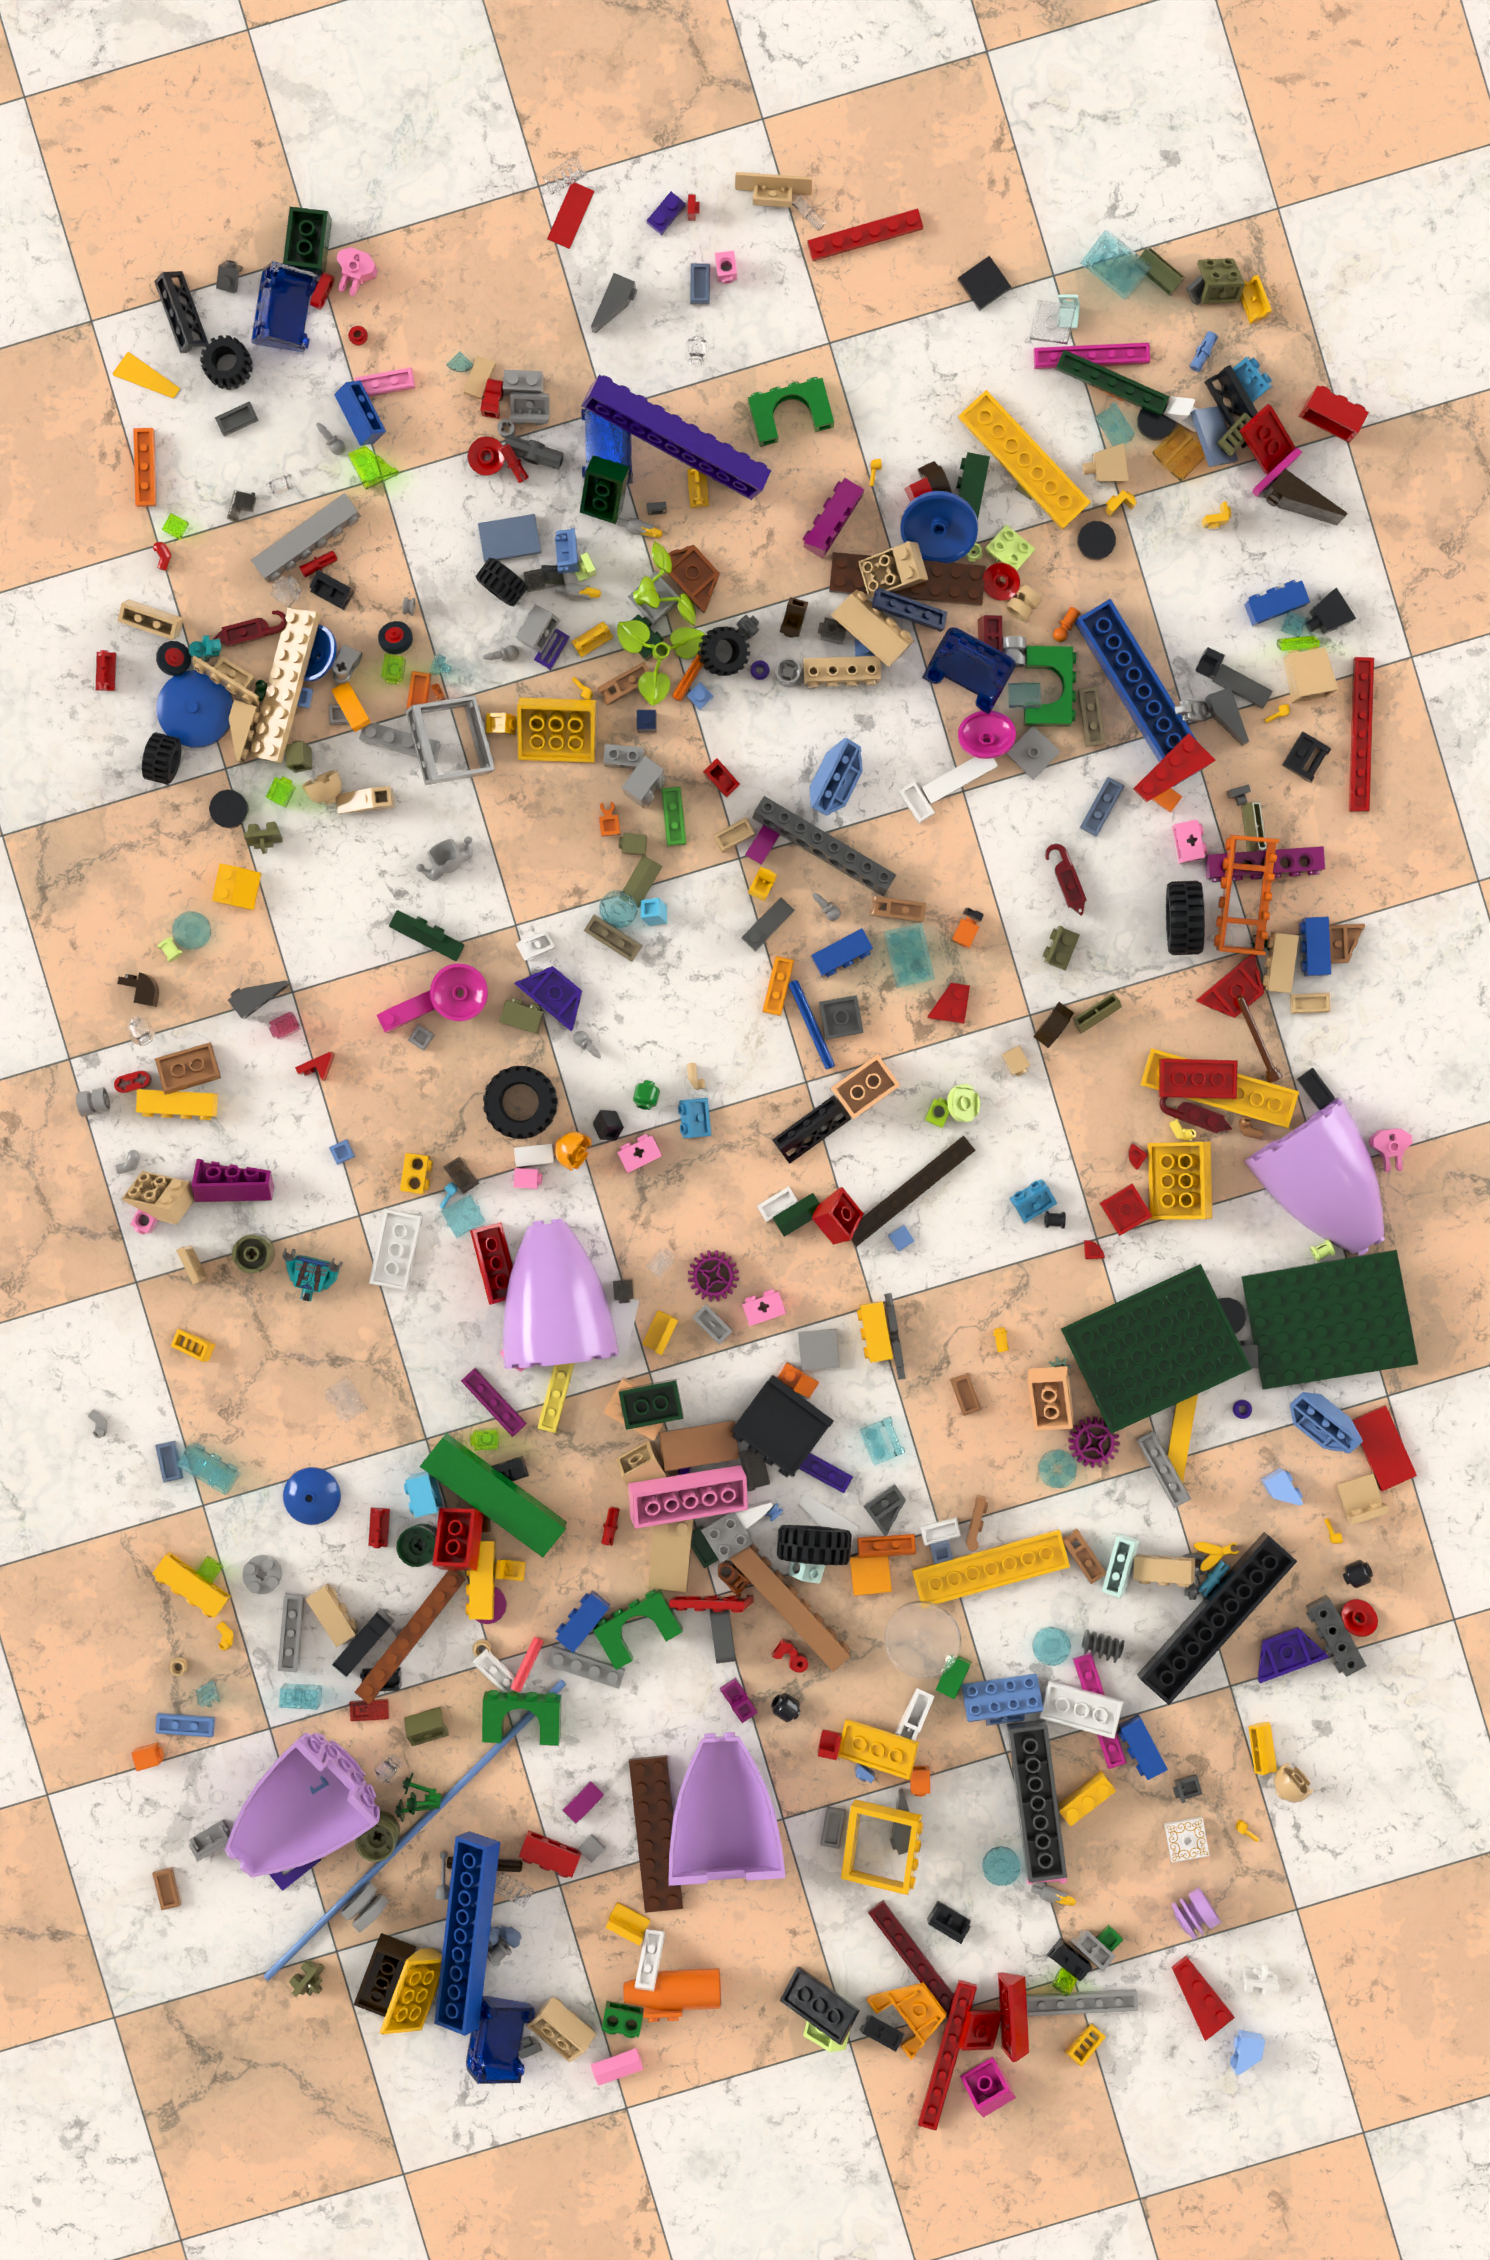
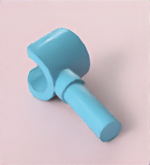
M453 1182L444 1188L448 1194L440 1205L442 1209L445 1208L451 1196L458 1190Z

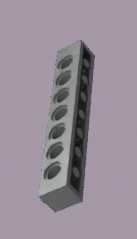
M763 796L752 817L754 820L767 826L883 897L896 877L895 873L766 796Z

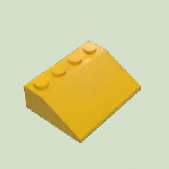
M519 698L517 704L518 760L595 763L596 700Z
M1211 1141L1148 1143L1149 1207L1152 1214L1150 1220L1213 1218Z
M419 1949L406 1960L381 2026L380 2034L422 2031L439 1985L442 1954L436 1949Z

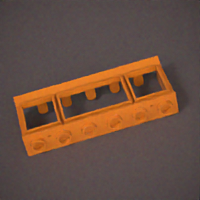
M1232 834L1226 839L1225 850H1228L1227 858L1223 860V869H1226L1225 877L1221 879L1223 897L1220 896L1218 902L1221 914L1217 916L1216 927H1219L1218 935L1214 937L1216 950L1266 955L1264 942L1268 936L1266 925L1267 920L1270 919L1268 909L1269 901L1272 900V893L1270 892L1271 884L1275 878L1273 867L1274 862L1277 860L1275 850L1279 839ZM1237 840L1266 842L1264 866L1234 863ZM1233 869L1263 872L1258 919L1228 917ZM1227 923L1256 925L1255 947L1224 946Z

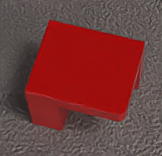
M822 1730L817 1750L819 1757L837 1760L842 1739L841 1733Z

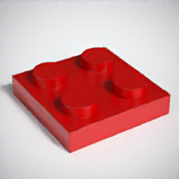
M1133 1183L1099 1203L1119 1236L1152 1217Z
M999 2010L968 2011L958 2047L962 2051L992 2050L1002 2013Z

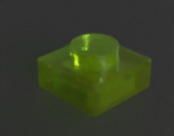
M170 513L162 531L181 540L189 523Z
M207 1556L196 1573L210 1583H213L224 1566L210 1556Z
M1064 1968L1058 1970L1051 1985L1067 1997L1071 1994L1077 1978Z

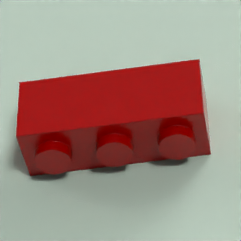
M528 1830L519 1857L525 1863H535L540 1865L539 1867L543 1870H553L561 1877L572 1878L581 1857V1852L576 1848Z

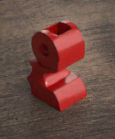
M487 379L484 399L480 408L482 416L499 419V401L503 400L504 395L502 380Z
M783 1638L773 1650L772 1657L782 1659L783 1655L788 1653L790 1655L789 1668L798 1673L806 1671L808 1668L806 1655L799 1653L791 1640Z

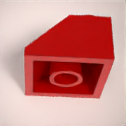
M840 1187L817 1206L812 1219L834 1245L852 1239L864 1213L845 1189Z

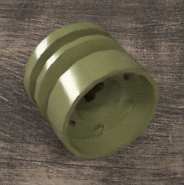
M380 1811L379 1822L356 1838L357 1852L364 1859L372 1862L383 1861L391 1856L400 1837L398 1821L388 1812Z

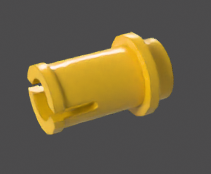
M1005 1327L995 1328L994 1333H992L995 1336L997 1352L1009 1350L1006 1337L1008 1331L1005 1330Z

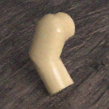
M688 1063L687 1074L691 1085L695 1090L704 1089L705 1080L698 1079L696 1063Z

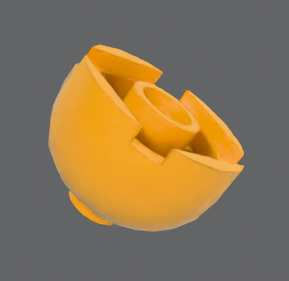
M569 1132L559 1137L555 1143L556 1158L559 1163L570 1171H573L572 1168L578 1169L589 1154L586 1150L588 1146L591 1147L592 1145L591 1138L580 1132Z

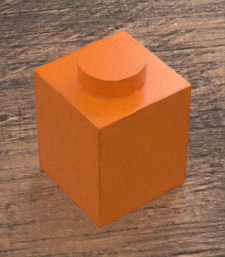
M968 917L965 920L961 919L951 941L967 949L970 948L979 929V926L976 925L977 922Z
M158 1742L136 1748L131 1753L136 1772L158 1766L164 1758L163 1749L159 1747Z
M929 1766L913 1767L910 1779L911 1794H915L918 1797L930 1794Z

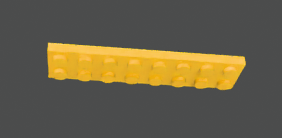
M987 390L958 415V419L1062 530L1090 505L1091 501Z
M1151 1048L1140 1085L1159 1091V1059L1187 1058ZM1237 1073V1099H1185L1289 1128L1299 1091Z
M1060 1529L959 1556L935 1565L930 1564L912 1569L922 1608L1069 1568L1070 1564Z

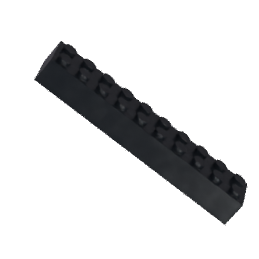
M1263 1532L1221 1579L1220 1584L1213 1588L1208 1596L1205 1597L1137 1674L1139 1679L1170 1705L1296 1564L1297 1560Z

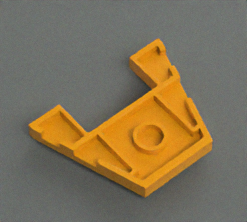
M924 1982L869 1995L866 1999L876 2014L893 2005L914 2032V2035L903 2041L900 2046L910 2060L916 2056L918 2050L923 2047L928 2037L933 2034L946 2017L945 2010Z

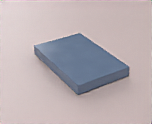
M1219 407L1191 411L1190 414L1208 466L1213 467L1238 461L1236 452L1230 457L1217 444L1228 431ZM1226 438L1225 440H1226L1232 447H1234L1233 444Z
M535 514L478 523L484 562L489 557L503 560L541 553Z

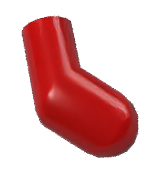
M156 542L153 545V550L160 557L157 568L166 571L171 559V553L165 543Z

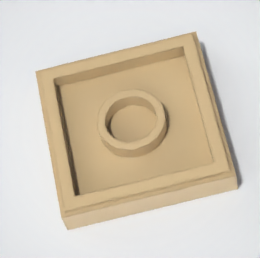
M191 1245L176 1250L193 1285L208 1280Z

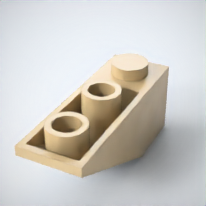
M234 700L229 715V723L236 760L240 764H244V760L247 761L250 750L248 747L250 742H253L255 724H258L261 713L259 712L260 709L256 706Z
M390 786L368 788L336 796L338 814L395 808L394 791Z

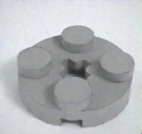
M267 1555L253 1557L243 1568L244 1584L252 1593L267 1594L273 1591L282 1578L280 1564ZM261 1569L263 1572H267L264 1579L257 1575Z

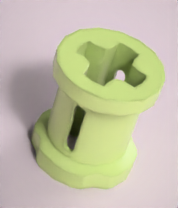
M172 937L165 939L157 946L163 950L168 962L174 961L183 954L173 943Z
M1328 1239L1325 1240V1243L1316 1247H1310L1316 1262H1319L1320 1259L1328 1255H1335L1334 1248Z

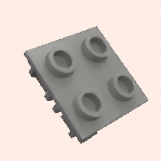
M735 1512L726 1514L701 1530L721 1563L754 1543Z

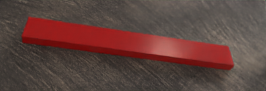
M1354 657L1349 787V811L1351 812L1370 811L1374 684L1373 657Z
M958 1980L918 2120V2126L937 2131L960 2050L958 2046L967 2012L971 2011L977 1990L976 1984Z

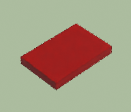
M1269 404L1265 405L1239 430L1263 472L1267 475L1296 448L1273 407Z

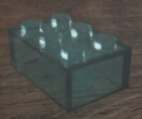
M1105 230L1081 261L1084 267L1124 300L1130 298L1153 268L1109 230Z
M922 923L883 932L896 989L935 979Z

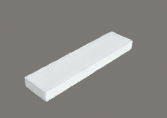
M974 757L921 787L931 805L993 770L998 765L994 758L981 759Z

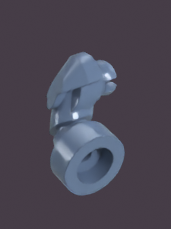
M503 1925L501 1927H490L489 1945L491 1947L498 1943L499 1937H502L512 1948L519 1946L522 1936L513 1927H505Z

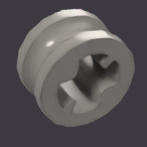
M509 419L501 420L498 423L499 434L503 438H508L509 435L513 436L515 434L514 423L510 422ZM506 424L507 426H511L509 428L510 432L506 433V431L502 432L504 429L503 426Z
M408 597L404 598L403 614L410 613L411 616L414 615L415 598L411 600Z

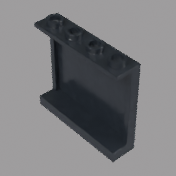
M771 1375L730 1431L733 1433L732 1437L739 1443L742 1441L749 1445L747 1448L756 1455L759 1452L764 1456L763 1461L770 1466L776 1465L780 1468L778 1472L788 1478V1476H795L796 1471L828 1427L833 1424L834 1420L793 1391L777 1377Z

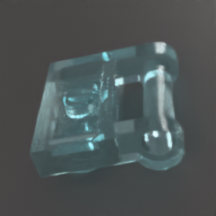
M891 1416L859 1429L874 1466L906 1452L898 1440L892 1425L893 1420ZM885 1426L894 1448L891 1452H889L879 1429Z

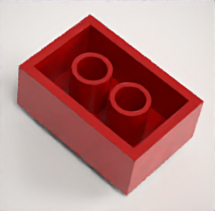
M439 1509L432 1566L441 1570L477 1571L483 1513L476 1509Z

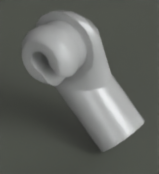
M130 1150L126 1162L116 1165L118 1174L136 1169L140 1160L138 1151Z
M94 1409L88 1417L95 1422L93 1435L96 1438H101L107 1433V1420Z

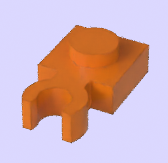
M611 802L609 810H605L604 804L601 803L600 809L604 813V816L599 817L601 836L621 835L619 816L613 815L615 810L614 803Z

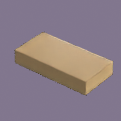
M476 356L464 389L465 394L483 399L487 379L491 378L495 362Z
M746 817L714 834L713 837L721 852H724L756 834Z
M1330 993L1290 994L1291 1014L1330 1012Z

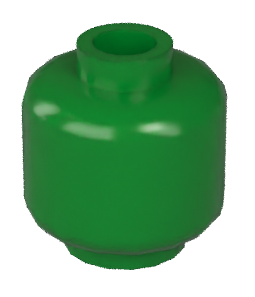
M644 1080L643 1083L637 1084L633 1096L636 1107L643 1110H651L658 1103L660 1090L652 1081Z

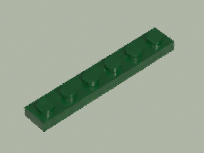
M1063 350L1055 369L1158 416L1162 415L1169 396L1066 350Z

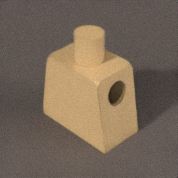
M1124 443L1092 454L1093 462L1082 464L1083 475L1094 474L1095 481H1129Z

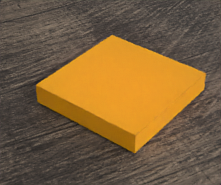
M850 1556L854 1596L892 1592L888 1556L871 1558Z

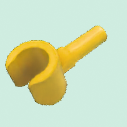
M873 459L870 463L871 476L869 486H874L876 470L882 469L881 459Z
M573 677L572 681L583 690L580 696L585 700H590L593 692L576 677Z
M1289 704L1278 706L1279 713L1264 719L1265 722L1268 723L1276 718L1288 716L1290 713Z
M1329 1518L1324 1519L1329 1530L1330 1542L1333 1544L1342 1543L1341 1533H1334Z
M1238 1820L1235 1828L1239 1833L1247 1835L1255 1842H1258L1259 1838L1247 1830L1249 1824Z

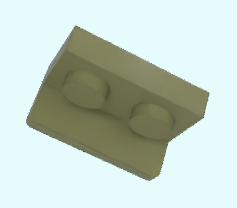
M1058 926L1057 929L1054 928L1050 935L1051 945L1050 947L1046 946L1042 956L1045 957L1044 963L1065 971L1080 934L1067 930L1063 926Z

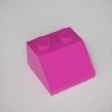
M993 2057L960 2076L975 2109L983 2118L1016 2098L1006 2077Z

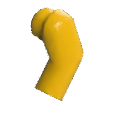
M222 1621L216 1628L222 1634L219 1648L226 1651L233 1645L234 1633Z

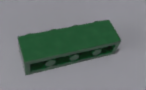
M967 452L966 458L961 460L960 469L963 470L962 477L958 476L956 488L960 489L958 496L970 504L978 519L990 456Z

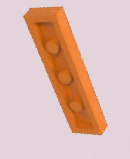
M133 428L135 505L137 507L156 506L154 429Z

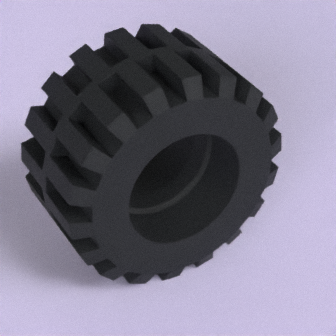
M219 335L217 340L215 338L210 339L212 342L205 344L206 350L202 349L201 354L203 357H200V362L203 364L201 367L206 376L215 386L217 385L221 389L225 387L227 390H231L232 386L237 389L240 383L244 385L246 383L244 380L246 378L249 380L251 377L249 372L253 370L251 366L253 362L243 343L239 342L235 337L232 339L229 335H226V338ZM227 354L235 355L236 363L233 368L228 371L217 369V363L222 356Z
M490 557L475 576L477 581L505 604L513 607L528 589L526 583L518 575L498 560Z
M728 626L716 627L713 630L707 631V635L702 636L701 639L703 641L698 645V647H701V651H698V655H701L700 663H704L703 667L706 670H710L709 673L717 674L718 676L737 674L738 670H743V665L748 663L749 660L746 658L750 656V652L747 651V648L750 645L745 642L747 638L741 635L742 632L740 630H735L734 627ZM723 639L728 641L732 647V656L726 663H722L716 656V646Z
M157 732L151 735L142 757V775L144 779L169 785L172 782L181 760L182 748L179 738Z

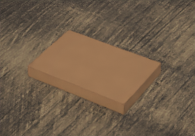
M211 1042L155 1058L165 1095L221 1079Z

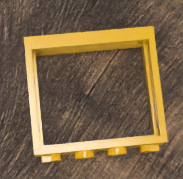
M855 1799L850 1807L841 1879L908 1895L910 1890L914 1889L916 1882L914 1871H917L919 1859H916L917 1852L919 1853L921 1849L919 1835L922 1834L924 1829L923 1823H921L922 1815ZM861 1814L912 1826L904 1882L853 1870Z

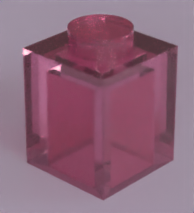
M288 1012L269 1022L271 1025L269 1030L272 1036L280 1040L302 1030L293 1012Z

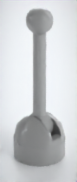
M442 1851L440 1853V1858L442 1859L441 1885L436 1889L435 1899L447 1900L449 1899L450 1890L445 1885V1859L447 1858V1852Z

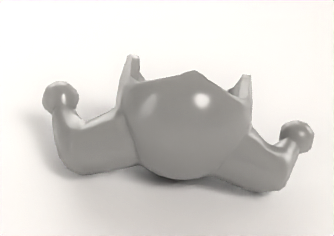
M469 836L465 837L464 842L466 846L464 850L459 849L453 839H447L436 844L427 853L433 864L432 869L427 870L423 864H418L416 870L422 872L432 881L438 880L444 873L455 871L462 862L472 857V838Z

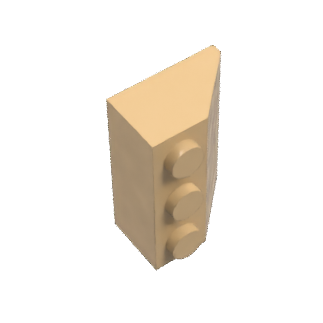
M554 1997L547 2000L526 2025L569 2063L585 2053L596 2036L590 2025L583 2023L574 2012L569 2011L559 1999Z

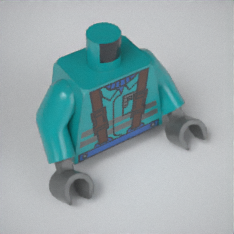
M286 1248L284 1249L282 1257L285 1260L290 1281L294 1283V1287L302 1289L301 1300L311 1302L313 1292H323V1290H327L337 1281L339 1269L343 1264L342 1261L336 1265L334 1263L335 1258L329 1262L303 1255L295 1256V1249H292L291 1254L287 1253Z

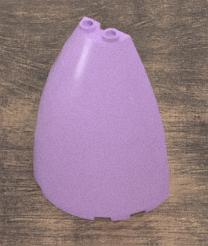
M1338 1097L1308 1117V1121L1281 1139H1275L1244 1160L1263 1187L1290 1215L1325 1240L1328 1239L1332 1244L1351 1254L1358 1253L1360 1256L1369 1250L1368 1247L1372 1244L1377 1245L1385 1240L1383 1236L1382 1202L1373 1162L1360 1131L1341 1097Z
M563 1219L551 1220L552 1224H544V1221L532 1222L533 1226H528L518 1249L505 1299L503 1352L504 1368L506 1369L515 1367L529 1368L534 1367V1365L569 1364L592 1361V1358L605 1359L619 1355L615 1328L604 1288L582 1244L567 1222H563Z
M725 1732L723 1736L717 1737L716 1733L704 1734V1738L700 1740L688 1766L673 1815L669 1851V1886L708 1883V1880L745 1878L747 1881L785 1878L782 1844L774 1807L753 1758L741 1738L735 1736V1732Z
M305 1733L274 1762L257 1782L241 1808L225 1851L230 1859H237L241 1863V1870L251 1878L305 1865L325 1857L355 1840L379 1822L380 1809L374 1802L376 1798L375 1791L372 1785H367L364 1779L366 1774L358 1763L338 1743L333 1740L327 1741L324 1735L319 1733L312 1735ZM320 1777H325L329 1785L312 1795L310 1787L312 1786L315 1789L322 1785L323 1782Z

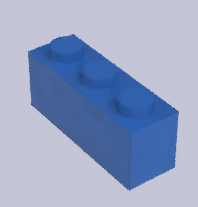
M360 380L346 382L334 394L360 446L374 444L386 432Z
M1292 580L1285 583L1283 588L1273 587L1266 591L1267 594L1262 596L1259 593L1248 598L1249 601L1244 606L1252 626L1294 611L1310 603L1303 581L1296 582Z
M1307 917L1301 919L1302 922L1299 923V933L1302 934L1300 952L1303 953L1301 972H1304V976L1331 975L1329 917Z
M861 928L812 954L811 958L821 977L826 975L828 978L837 973V968L841 966L846 968L854 964L853 960L857 957L863 959L871 955L870 951L873 947Z
M593 1590L590 1594L585 1593L579 1601L582 1603L578 1609L574 1607L567 1616L570 1618L567 1623L564 1624L562 1622L555 1631L558 1633L555 1639L572 1653L575 1652L610 1608V1604Z
M1139 1714L1118 1725L1121 1729L1118 1732L1123 1743L1127 1741L1130 1747L1127 1749L1132 1760L1136 1758L1138 1762L1136 1768L1140 1776L1145 1775L1146 1779L1150 1780L1168 1770Z

